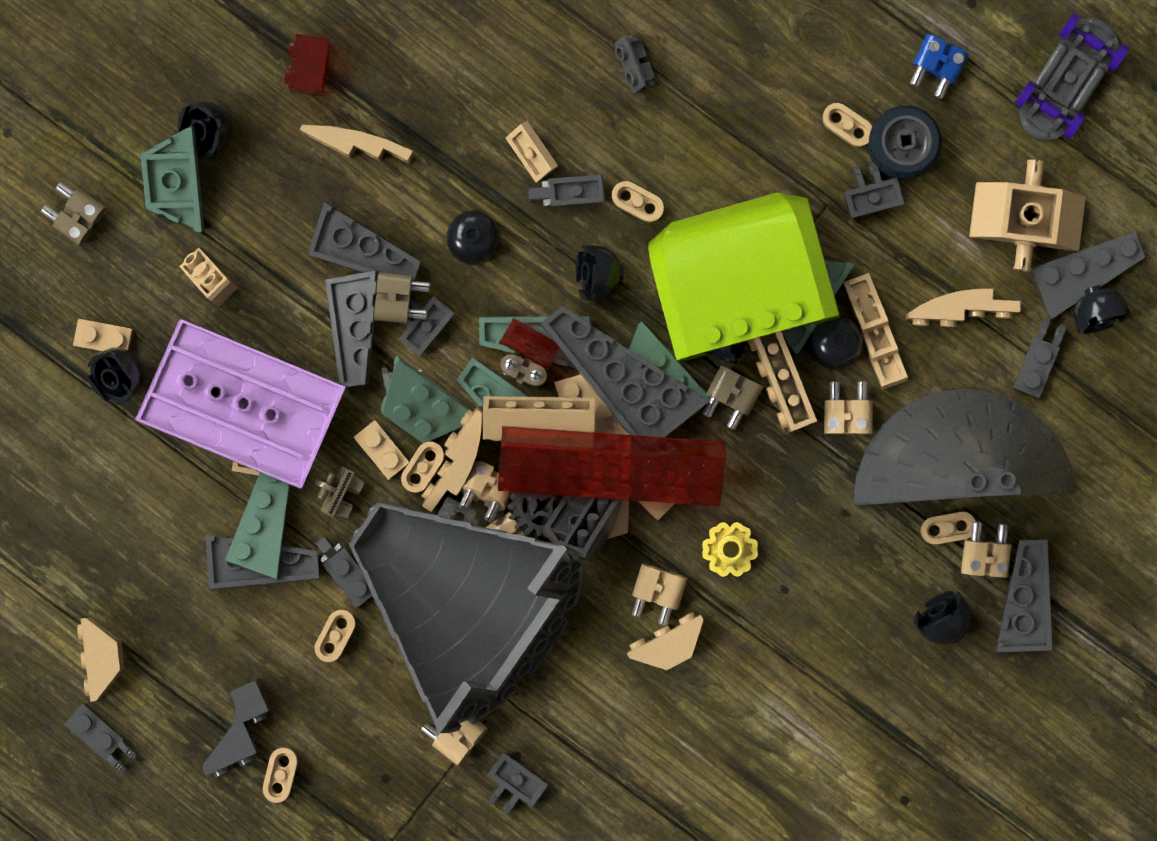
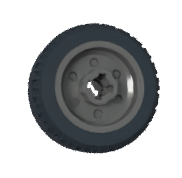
M909 105L897 106L885 111L873 124L869 135L868 153L871 161L875 163L878 170L890 178H898V180H910L923 175L935 164L942 148V135L935 119L926 111ZM906 138L908 146L903 147L901 146V140Z

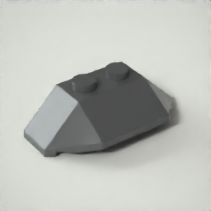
M599 481L594 483L592 487L583 488L564 496L545 524L542 533L552 543L569 547L579 556V559L593 563L613 531L626 489Z

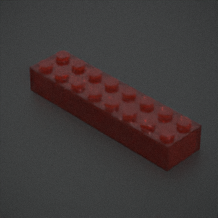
M502 426L498 491L720 507L726 463L725 442Z

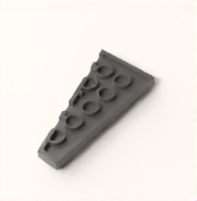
M563 306L540 323L643 453L650 450L709 402Z

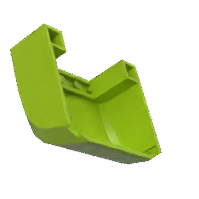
M777 192L671 222L648 243L651 266L677 361L684 362L708 355V351L809 323L817 325L840 318L808 198Z

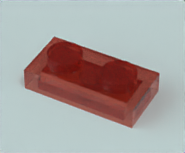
M515 318L512 319L499 342L547 370L559 350V347L552 339Z

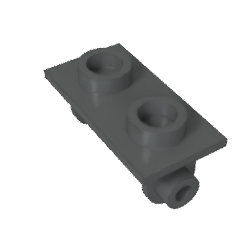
M636 34L624 35L614 43L615 53L624 68L625 80L628 86L631 87L633 94H636L644 87L647 89L655 86L654 80L656 77L649 61L640 64L639 59L647 56L641 38H637Z

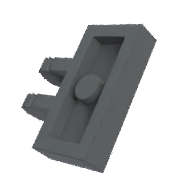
M872 162L869 163V171L874 184L865 186L862 170L859 166L853 167V174L858 188L843 193L850 219L904 205L898 178L882 181L878 167Z
M434 297L430 299L424 308H421L410 299V309L427 310L428 317L426 320L414 319L413 322L408 319V323H403L408 328L398 339L419 357L423 355L455 315Z
M503 752L487 774L500 784L489 798L488 803L491 805L496 803L506 788L514 795L503 806L502 813L507 815L519 798L533 807L548 786V783Z

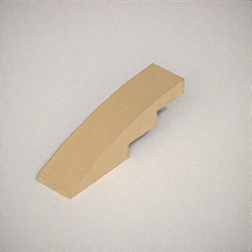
M302 125L300 128L302 134L349 158H352L356 149L378 161H381L385 152L410 164L414 157V152L410 149L361 131L317 125Z
M867 273L844 281L843 285L857 325L863 334L864 345L881 389L883 390L908 381L907 373L898 354V347L888 325L887 316L870 274Z

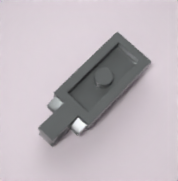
M603 175L551 178L548 181H541V188H528V200L543 201V206L561 207L605 203Z
M326 536L315 543L324 554L319 558L324 568L356 608L372 597L358 563L346 548H343L339 543L333 546Z

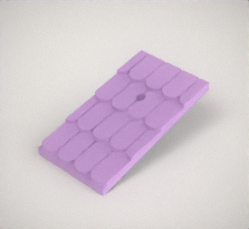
M180 319L135 421L302 489L345 390V386ZM213 387L217 390V395L215 397L211 395V390Z

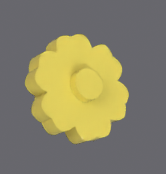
M722 522L709 530L710 539L702 542V556L704 559L710 560L709 568L711 571L716 572L722 577L727 576L730 572L738 577L743 572L751 569L749 560L757 558L758 543L755 539L750 538L751 531L749 528L738 522L733 523L730 527Z

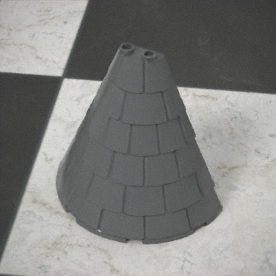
M954 389L929 394L902 407L878 429L864 451L860 468L856 474L854 505L1003 495L1075 493L1070 466L1061 446L1049 428L1036 415L1017 402L991 392L974 389Z
M377 502V504L370 508L368 517L362 526L354 532L353 539L349 544L374 601L382 613L391 637L395 638L422 702L426 703L436 730L439 733L456 732L461 728L460 723L466 720L471 724H475L496 710L517 692L516 682L526 674L532 676L561 637L569 622L565 614L577 605L583 583V566L576 561L579 556L565 545L480 527L472 523L446 519L438 515L412 511L408 508L383 502Z

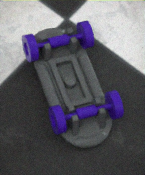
M1073 12L1058 35L1062 40L1034 83L1029 80L1014 104L1020 107V122L1024 130L1032 137L1039 140H1052L1064 135L1071 139L1085 119V115L1080 113L1106 71L1108 68L1115 71L1124 59L1129 47L1122 43L1118 48L1117 36L1106 22L1096 18L1080 19V16Z

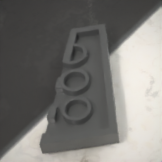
M324 202L309 247L308 256L361 273L380 271L381 273L412 275V281L416 280L421 265L420 261Z
M1133 232L1031 268L1048 319H1053L1077 303L1081 297L1085 296L1084 291L1097 285L1103 286L1145 258L1137 233Z
M380 271L325 279L339 384L345 386V388L369 385L375 328L374 310L377 296V280Z
M205 535L208 580L211 591L321 580L318 551L282 546L278 580L226 562L225 559L233 539Z
M1048 539L1018 540L995 652L1052 650Z

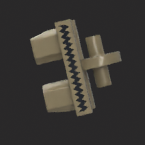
M341 466L337 476L328 473L324 482L316 479L314 484L321 487L317 497L325 500L320 511L331 517L336 515L348 518L353 505L342 500L346 490L358 495L364 482L354 475L355 472Z

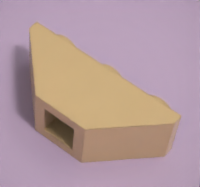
M200 248L190 253L179 266L200 291L217 307L223 304L238 289L231 279Z
M692 612L679 619L680 625L672 629L667 625L655 631V638L647 642L642 638L630 644L631 650L627 652L628 657L664 670H668L692 658L703 623L702 616L700 614L695 616Z
M82 618L81 624L77 626L79 641H83L84 652H81V664L83 669L86 668L88 678L84 680V690L86 696H90V702L102 699L123 672L125 665L122 641L93 618Z

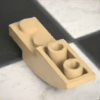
M993 289L963 290L934 298L906 314V320H912V325L929 326V321L940 322L941 327H957V323L964 321L965 312H968V317L981 318L985 317V313H996V318L1012 319V314L1020 312V301L993 300Z
M478 406L474 411L469 409L460 421L463 425L458 434L452 432L444 444L447 447L445 455L451 458L452 461L451 463L447 460L444 462L437 473L441 476L435 485L430 483L421 495L424 498L422 506L432 512L447 490L457 496L472 469L479 447L482 427V409Z

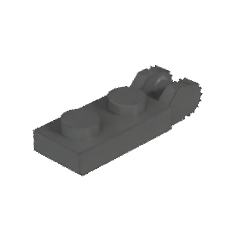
M1043 318L1036 336L1032 338L1013 385V389L1037 399L1040 398L1060 349L1058 346L1066 330V326L1060 324L1054 333L1052 343L1043 341L1042 339L1050 326V320Z
M82 703L64 724L105 761L108 760L111 765L122 773H125L128 768L122 760L113 754L118 747L133 760L139 757L137 751L124 741L125 738L85 703Z

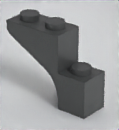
M259 679L230 691L235 705V719L229 731L204 762L203 771L205 776L213 773L214 777L230 771L228 766L235 762H239V765L242 766L255 760L253 754L260 750L247 720H250L252 724L267 718L265 712L271 710Z

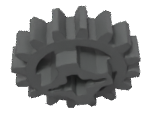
M541 478L534 482L528 479L523 484L518 485L515 488L516 492L509 496L514 501L507 505V509L513 510V514L509 516V519H516L517 523L514 528L522 527L524 529L523 536H527L532 532V536L535 539L541 535L544 539L547 538L542 533L543 528L562 500V498L557 496L560 489L558 488L554 491L551 489L552 482L549 481L543 485ZM539 504H541V506L538 508L539 510L535 514H533V512L536 510V507Z

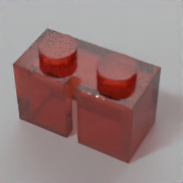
M296 34L295 41H290L289 57H292L291 68H286L285 84H289L288 88L291 92L324 96L327 76L325 67H328L331 48L329 38Z

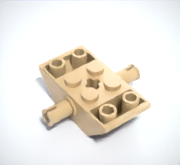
M1027 160L1025 184L976 182L969 237L1009 242L1017 245L1013 268L1017 271H1020V269L1026 272L1031 271L1033 247L1040 246L1070 251H1079L1086 197L1063 189L1041 186L1045 162L1040 160L1038 162L1036 160ZM1028 209L1031 210V215L1035 216L1031 221L1024 217V213Z

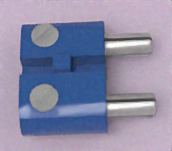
M926 34L913 62V66L917 69L910 84L919 87L924 74L931 73L935 75V78L941 80L934 96L943 99L949 84H956L969 54L954 45L947 44L946 41L934 35Z

